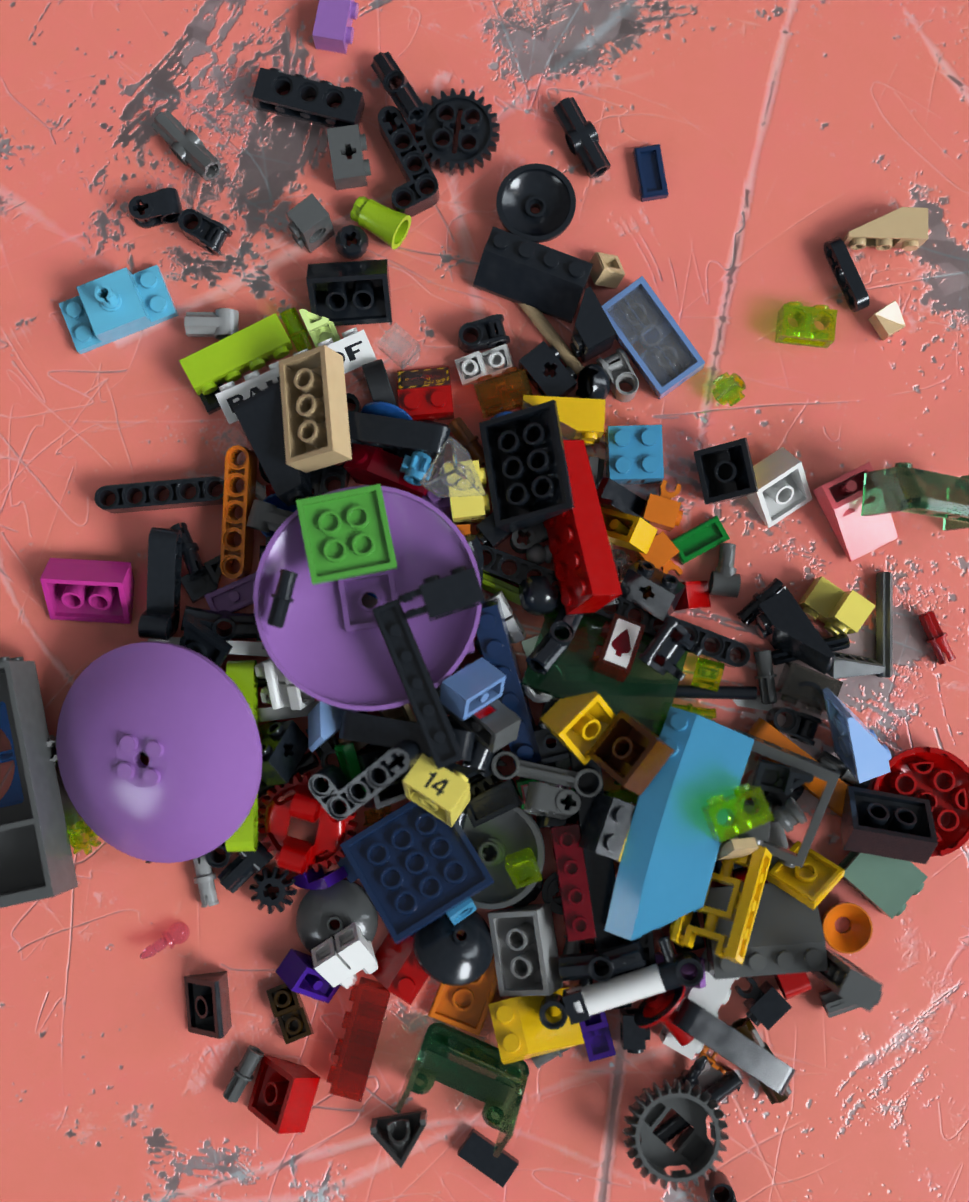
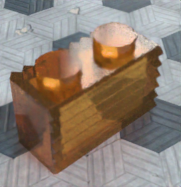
M516 366L510 367L502 371L503 375L492 377L489 374L477 379V383L473 384V390L483 419L501 412L521 408L523 395H533L525 368L518 370Z

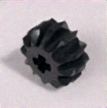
M278 866L273 867L272 873L268 867L263 868L262 875L256 874L253 877L257 884H252L249 888L251 891L257 892V894L251 897V900L257 901L259 899L261 901L257 907L259 910L268 905V914H272L275 907L279 912H283L285 910L284 904L290 906L293 903V899L290 896L297 893V889L289 887L296 882L295 878L287 880L285 877L289 874V870H285L280 875ZM270 886H277L279 891L276 894L274 892L269 893L268 888Z

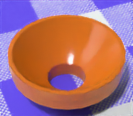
M840 902L834 904L827 909L822 917L821 924L825 941L831 948L840 953L853 954L859 952L866 947L872 937L873 926L870 916L862 907L854 903ZM840 917H846L849 920V928L843 933L837 932L835 929V922Z

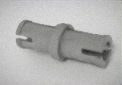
M205 855L193 859L196 873L194 883L198 884L201 908H205L207 905L210 907L219 904L214 883L216 873L212 872V867L206 862Z

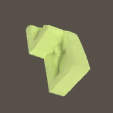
M303 308L299 310L315 347H318V343L330 338L333 339V342L341 340L334 323L328 318L318 316Z

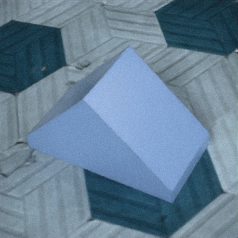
M320 701L308 713L309 750L311 752L315 751L340 730L343 710L358 712L335 707Z

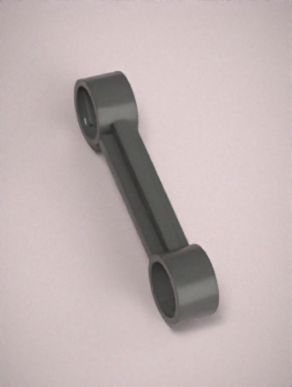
M511 751L498 753L493 758L491 764L493 773L500 779L508 780L519 776L575 788L584 797L597 795L603 786L601 774L593 768H585L577 772L520 760ZM503 755L511 756L515 760L516 770L511 775L504 776L497 770L496 763ZM592 772L597 775L599 785L596 791L587 793L580 788L579 778L584 773Z

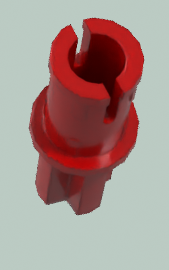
M928 611L921 614L919 621L928 638L926 643H930L938 664H946V659L942 652L945 653L949 662L956 659L946 639L948 634L943 632L935 613Z

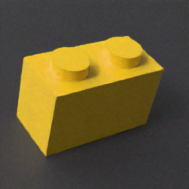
M601 507L609 543L647 554L657 529L641 517Z

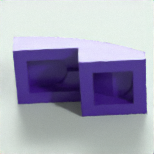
M605 1011L590 1015L589 1020L579 1022L589 1062L616 1055Z

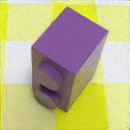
M319 0L312 34L316 49L346 54L348 44H352L354 37V28L351 27L352 21L358 17L359 5L355 0Z

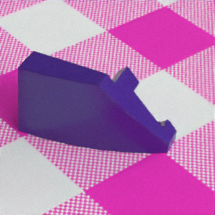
M321 866L318 872L311 868L308 872L298 874L292 878H295L296 882L294 885L297 887L321 890L331 887L348 877L344 866L324 873Z

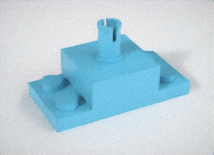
M158 265L134 274L125 267L77 286L79 296L58 303L79 354L86 353L179 316Z

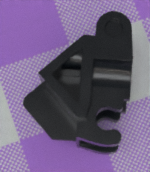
M666 616L663 620L664 623L644 652L639 654L638 658L664 676L668 672L682 682L686 674L676 664L685 651L699 657L703 649L690 640L692 635L688 633L687 629Z

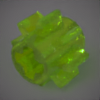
M726 372L713 381L716 387L712 390V393L720 404L726 405L729 403L730 406H733L745 397L742 391L746 389V385L738 374L733 373L729 375Z
M82 820L76 822L77 829L67 830V833L70 835L69 843L74 848L73 854H77L83 849L84 853L88 855L92 853L91 845L94 847L101 845V842L98 841V835L88 825L84 826ZM83 838H85L86 840H88V841L85 842V843L82 842V841H83Z

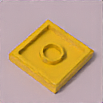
M797 841L789 851L797 854L801 842ZM810 848L802 868L798 866L791 868L778 861L768 871L766 880L814 910L844 877L845 870Z

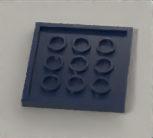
M412 801L340 844L396 944L495 883L457 820L450 827Z

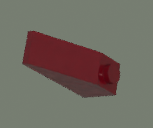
M353 444L351 449L352 459L345 462L344 468L356 483L364 485L380 484L381 486L396 488L411 494L426 496L432 479L430 482L425 480L421 486L405 481V473L400 472L404 458L377 447Z

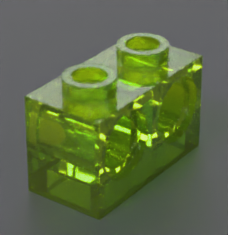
M800 302L784 304L778 311L775 343L828 348L835 340L837 310L829 309L827 305L808 307L803 306ZM788 318H794L798 322V327L791 326ZM814 321H820L824 325V330L816 328Z
M749 783L735 787L733 789L734 794L724 798L723 794L707 800L708 805L701 807V810L714 840L723 842L774 820L760 787L750 786ZM751 797L754 801V809L750 813H746L743 803L747 798ZM721 809H726L728 812V820L724 824H719L717 821V813Z

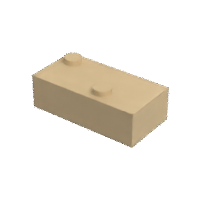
M322 345L279 360L286 465L308 473L351 460L352 453L343 356Z

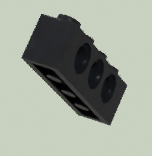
M260 67L252 96L257 110L330 128L356 124L359 127L365 106L363 93L353 87L342 88L334 86L331 82L325 80L320 82L313 81L304 75L295 74L293 76L285 74L276 68L265 69ZM289 90V93L286 95H280L281 91ZM309 96L315 97L312 101H305ZM334 102L341 103L338 107H330Z

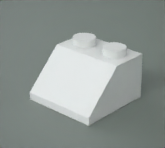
M784 447L753 466L759 492L747 495L746 497L768 528L812 500L802 462Z

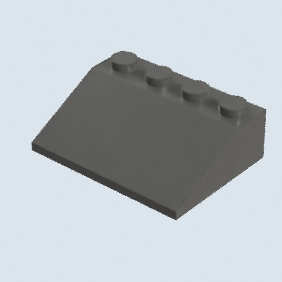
M772 883L764 884L742 965L731 962L729 959L718 957L715 954L718 941L705 938L708 972L714 979L828 971L826 943L818 906L812 910ZM710 887L705 906L727 912L733 887ZM703 914V916H704V926H705L706 919H707V916H708L707 914ZM719 918L715 933L726 935L729 938L733 922Z

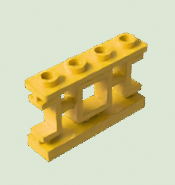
M758 846L757 850L744 857L721 860L723 863L720 874L712 873L704 907L697 910V912L708 915L704 929L690 925L693 911L679 917L670 926L671 940L674 943L693 949L696 935L718 941L715 951L718 957L729 959L731 962L741 965L743 964L772 854L766 847ZM734 864L748 867L745 883L742 880L731 877ZM712 881L733 887L727 912L705 906ZM719 918L733 922L729 938L726 935L715 933Z

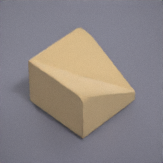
M595 252L589 262L593 264L590 275L594 285L617 288L625 276L618 256Z
M896 301L885 306L868 319L882 341L906 326Z

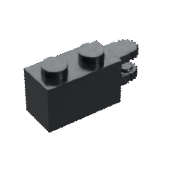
M461 566L451 570V575L440 578L439 575L425 578L423 580L424 584L419 585V589L398 596L400 603H407L422 597L424 606L410 609L404 613L405 620L428 614L429 620L433 621L484 604L485 598L475 569L467 570L466 566Z

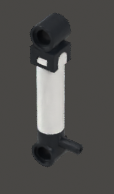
M660 937L658 943L665 961L612 977L607 981L593 983L584 987L580 984L564 989L562 996L556 993L547 995L540 1005V1021L546 1028L556 1030L564 1026L568 1016L571 1025L589 1020L590 1015L682 986H696L702 981L704 976L702 963L695 953L689 951L682 952L675 957L669 937ZM686 963H691L696 966V969L692 974L687 975L681 972L682 966ZM550 1006H555L561 1010V1014L553 1017L546 1010Z

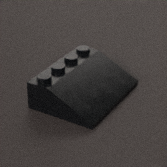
M555 400L479 423L496 528L508 533L538 525L574 508Z

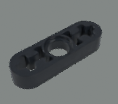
M837 237L825 242V256L848 306L853 312L868 307L870 304L869 295L844 241Z

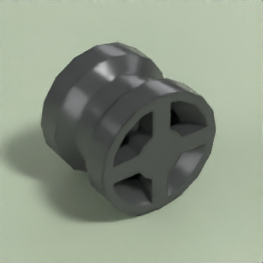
M793 797L786 799L784 805L772 808L773 814L787 833L793 830L794 825L807 822L805 814Z

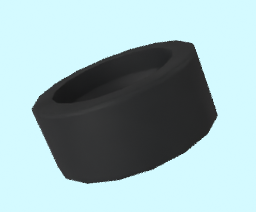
M382 359L362 365L373 402H387L397 406Z

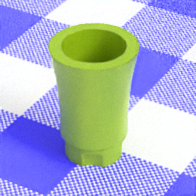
M364 196L359 197L355 201L350 212V218L380 238L392 249H397L402 244L411 225L410 215L395 211Z

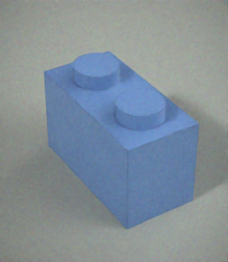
M481 657L473 663H468L463 669L442 681L440 701L442 705L464 721L503 695L506 675Z

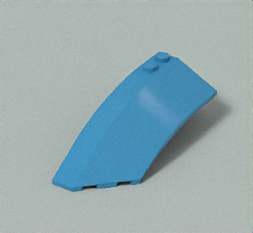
M670 706L659 738L675 751L642 795H639L621 857L604 930L629 941H634L656 928L659 929L678 920L679 917L704 907L727 822L754 744L753 738L698 714Z

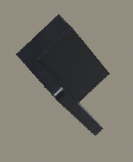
M606 477L602 478L597 489L600 507L641 517L640 514L646 502L641 497Z

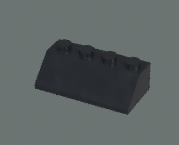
M493 227L483 250L473 287L518 304L532 306L544 314L572 323L590 277L593 264Z

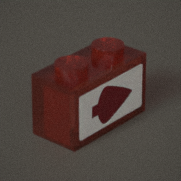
M614 614L610 622L605 621L600 632V636L604 637L602 645H596L591 658L596 661L592 671L623 683L631 671L646 625L618 614Z

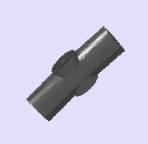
M168 110L160 112L154 118L151 126L170 145V149L186 166L189 164L205 180H213L220 174L219 171L222 167L220 161L205 148L203 142L192 130H187Z

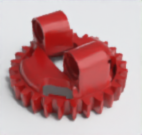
M298 772L293 778L291 777L288 784L271 787L267 791L268 795L264 796L261 800L265 805L258 808V811L264 814L258 818V822L264 824L258 832L266 833V836L261 840L262 843H271L267 850L268 852L274 850L278 852L275 859H278L277 866L279 868L299 874L308 872L311 865L315 872L320 870L321 864L326 870L331 866V862L336 865L340 861V857L344 858L346 856L340 844L357 834L353 830L358 825V822L352 820L357 815V812H353L344 820L333 819L326 812L309 789L310 772H307L304 778ZM294 791V794L292 796H289L285 798L283 801L279 802L281 796L283 797L286 794ZM341 800L342 804L347 807L346 803ZM291 816L315 823L320 818L315 843L287 835Z

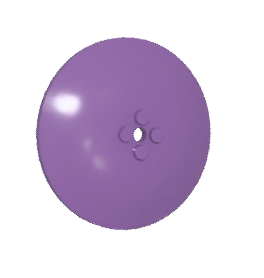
M371 485L350 486L346 488L337 489L325 494H331ZM381 486L397 569L313 585L297 509L276 530L267 544L257 569L254 584L253 602L257 629L268 655L277 668L290 682L311 697L335 707L355 711L387 710L410 703L372 612L373 608L398 599V596L419 589V585L424 584L423 580L434 575H439L440 578L451 575V570L461 566H466L467 570L474 568L481 586L476 560L465 537L457 526L443 512L426 500L409 492ZM283 569L297 573L298 577L296 578L292 594L294 601L289 605L283 628H276L268 625L267 619L273 601L271 594H275L280 570ZM367 593H373L378 598L377 604L372 608H366L362 605V597ZM422 597L407 603H400L404 613L410 609L424 606ZM482 605L433 621L429 620L428 614L407 620L435 689L442 684L443 680L452 675L468 653L479 625Z
M159 641L138 642L115 648L94 660L82 671L68 691L62 705L57 726L56 749L64 787L84 822L100 838L117 850L129 856L156 863H175L192 860L222 845L232 837L249 815L259 790L262 773V748L256 721L249 704L232 679L220 667L198 652L173 643ZM141 751L149 756L148 765L142 763L140 759Z

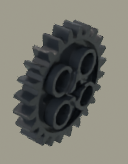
M451 88L450 96H447L444 91H441V99L439 100L431 96L432 106L424 103L427 109L425 119L419 124H415V128L418 131L415 133L416 141H420L417 144L421 151H423L424 157L426 159L431 158L430 166L434 167L439 163L441 173L448 167L450 175L454 174L455 169H459L461 176L464 175V169L467 167L474 173L475 164L483 168V158L491 160L490 151L496 152L497 144L495 142H499L500 136L497 133L500 131V124L496 123L497 113H491L492 105L484 106L483 96L475 100V91L469 97L465 96L464 88H462L460 95H456L454 88ZM461 110L463 111L461 130L458 135L457 152L454 154L452 150L454 134L456 133L458 111ZM444 115H450L452 117L450 120L441 119V117ZM472 118L478 120L475 124H469L466 121ZM439 140H446L449 142L447 145L440 146L437 144ZM470 143L474 145V148L465 149L462 146Z

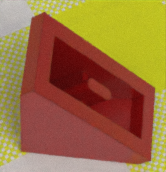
M707 581L681 582L686 587L674 612L711 607Z

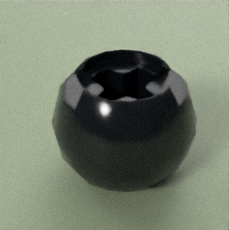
M355 225L344 226L338 231L335 239L337 251L344 258L352 260L360 258L366 253L369 245L366 233ZM355 238L357 244L348 246L347 240L352 241Z

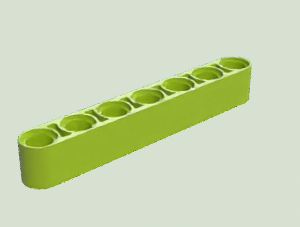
M227 661L226 674L236 684L249 704L258 728V677L254 668L257 665V661ZM258 793L252 809L241 827L232 837L225 841L227 852H253L257 850Z

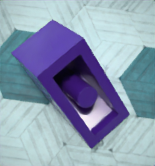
M292 948L275 971L291 991L326 1003L331 1001L341 986L339 984L333 987L314 969L312 956Z

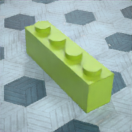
M274 313L179 360L197 395L199 396L201 393L208 395L215 392L219 384L235 382L242 377L241 374L249 370H259L266 365L265 362L273 358L276 360L287 356L293 348L277 314Z

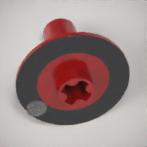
M685 986L645 998L636 1010L634 1016L635 1024L640 1028H648L662 1022L681 1046L689 1044L694 1037L672 1023L678 1013L676 1008L685 995Z

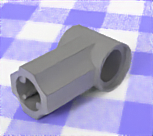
M229 308L216 309L215 312H186L184 318L186 335L188 337H215L218 340H222L239 331V312Z

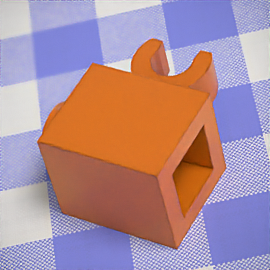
M663 480L659 486V496L651 493L647 496L641 517L649 521L653 527L670 532L674 529V526L680 525L683 511L679 510L681 502L671 500L680 493L681 485L677 484L674 492H668L666 490L667 480Z
M663 531L654 537L647 554L635 553L637 557L635 561L639 559L648 561L655 568H661L665 574H668L670 570L674 571L678 576L683 574L682 569L671 560L680 551Z

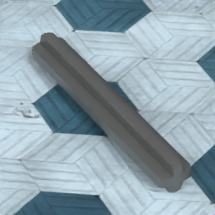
M878 572L876 574V661L885 667V672L876 674L880 678H889L893 675V574L891 572Z

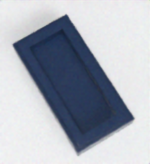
M660 144L634 148L633 155L641 202L667 198L668 189Z

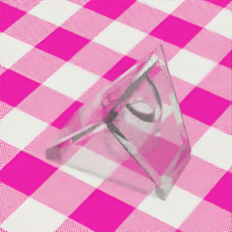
M449 436L420 481V484L438 498L486 495L469 452L454 438Z

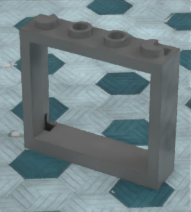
M734 728V731L754 739L751 751L827 781L797 854L771 842L763 841L762 845H758L766 847L773 856L780 858L779 862L791 868H795V866L802 868L840 777V771Z

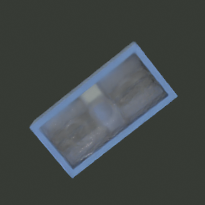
M643 276L602 305L604 312L617 333L616 340L659 399L666 396L704 368L705 361Z

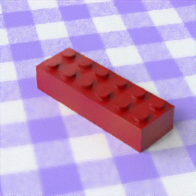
M563 440L574 508L544 521L543 524L547 529L549 550L553 555L555 575L559 581L561 601L565 606L566 615L595 613L620 596L622 591L584 440Z

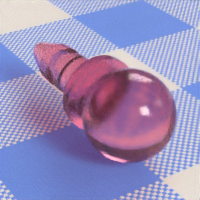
M183 922L173 923L169 927L168 932H162L163 938L158 939L153 945L145 948L140 954V958L152 957L156 952L165 949L167 945L172 949L175 944L184 943L190 934L189 927Z

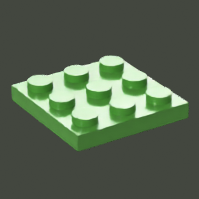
M380 484L296 500L313 585L397 569Z

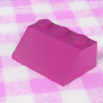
M63 558L49 559L40 577L51 620L131 624L135 584L131 562Z

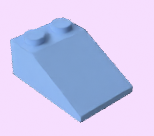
M828 687L822 689L834 750L859 784L889 773L891 754L885 744H881L872 729H868Z

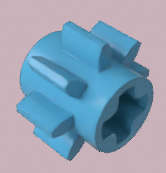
M420 451L412 452L411 457L405 455L400 472L405 473L404 480L417 486L423 485L425 480L430 482L436 465L430 464L432 458Z

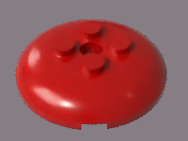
M933 747L910 748L893 756L889 760L890 772L876 777L872 790L916 798L925 794L927 800H930L938 845L931 857L944 856L959 849L969 840V767L952 753Z

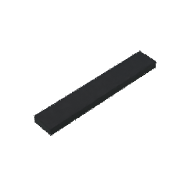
M399 599L373 608L372 612L437 770L464 759L409 623L405 620L404 611Z

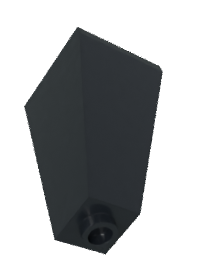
M280 381L235 405L233 410L277 497L289 507L295 505L296 500L304 499L311 495L312 489L310 472L304 473L286 465Z

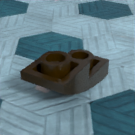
M285 983L266 991L274 1017L278 1018L285 1044H290L314 1034L299 993L291 991Z

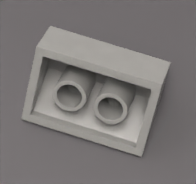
M551 903L529 904L489 912L488 919L500 997L547 996L563 987L562 978L559 973V955Z

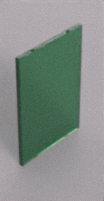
M562 601L554 612L544 616V622L534 649L549 632L563 604ZM584 613L568 649L558 658L546 675L537 674L530 669L527 663V669L521 684L559 699L596 691L615 715L620 710H623L639 720L658 737H660L679 680L668 672L663 676L639 660V654L644 652L653 639V636L640 631L627 668L605 660L604 657L617 622L593 613ZM686 651L676 664L681 671L684 670L683 667L688 653Z

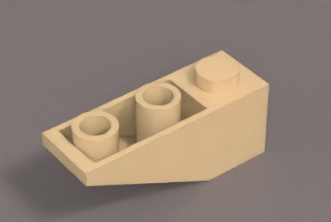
M901 207L849 231L842 240L846 246H850V249L860 250L865 247H876L877 250L881 251L891 248H902L903 251L917 250L928 240V208Z

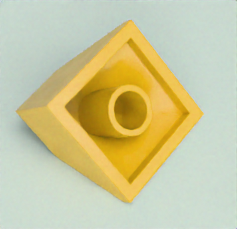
M595 691L559 699L540 720L583 765H586L591 760L587 754L616 715L599 693Z

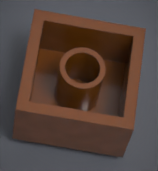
M620 710L587 755L623 787L641 796L675 750L639 720Z

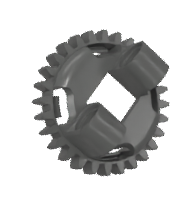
M677 1078L674 1079L673 1086H670L668 1081L663 1079V1088H659L654 1082V1091L650 1088H644L640 1097L635 1096V1103L628 1107L633 1117L624 1118L626 1123L631 1125V1127L623 1129V1133L626 1136H631V1138L624 1140L625 1146L631 1148L627 1155L630 1159L636 1158L632 1164L635 1169L641 1168L640 1174L643 1178L650 1174L649 1180L653 1185L660 1178V1185L663 1189L670 1182L673 1190L676 1191L678 1183L681 1182L685 1190H688V1181L691 1180L696 1186H699L698 1177L702 1176L704 1179L709 1180L706 1171L710 1169L717 1172L713 1162L715 1160L723 1162L718 1152L727 1151V1147L720 1142L729 1139L728 1135L721 1131L728 1127L724 1120H719L724 1116V1113L721 1109L715 1110L718 1107V1102L715 1099L709 1101L711 1094L707 1090L700 1095L702 1090L700 1085L696 1084L691 1090L689 1080L684 1082L683 1087H681ZM671 1109H674L690 1124L673 1143L672 1147L675 1151L653 1133V1130ZM707 1116H709L712 1120V1122H710L711 1138L715 1140V1142L708 1139L707 1137ZM686 1165L691 1173L687 1174L684 1169L671 1171L670 1176L667 1175L664 1169L668 1166Z

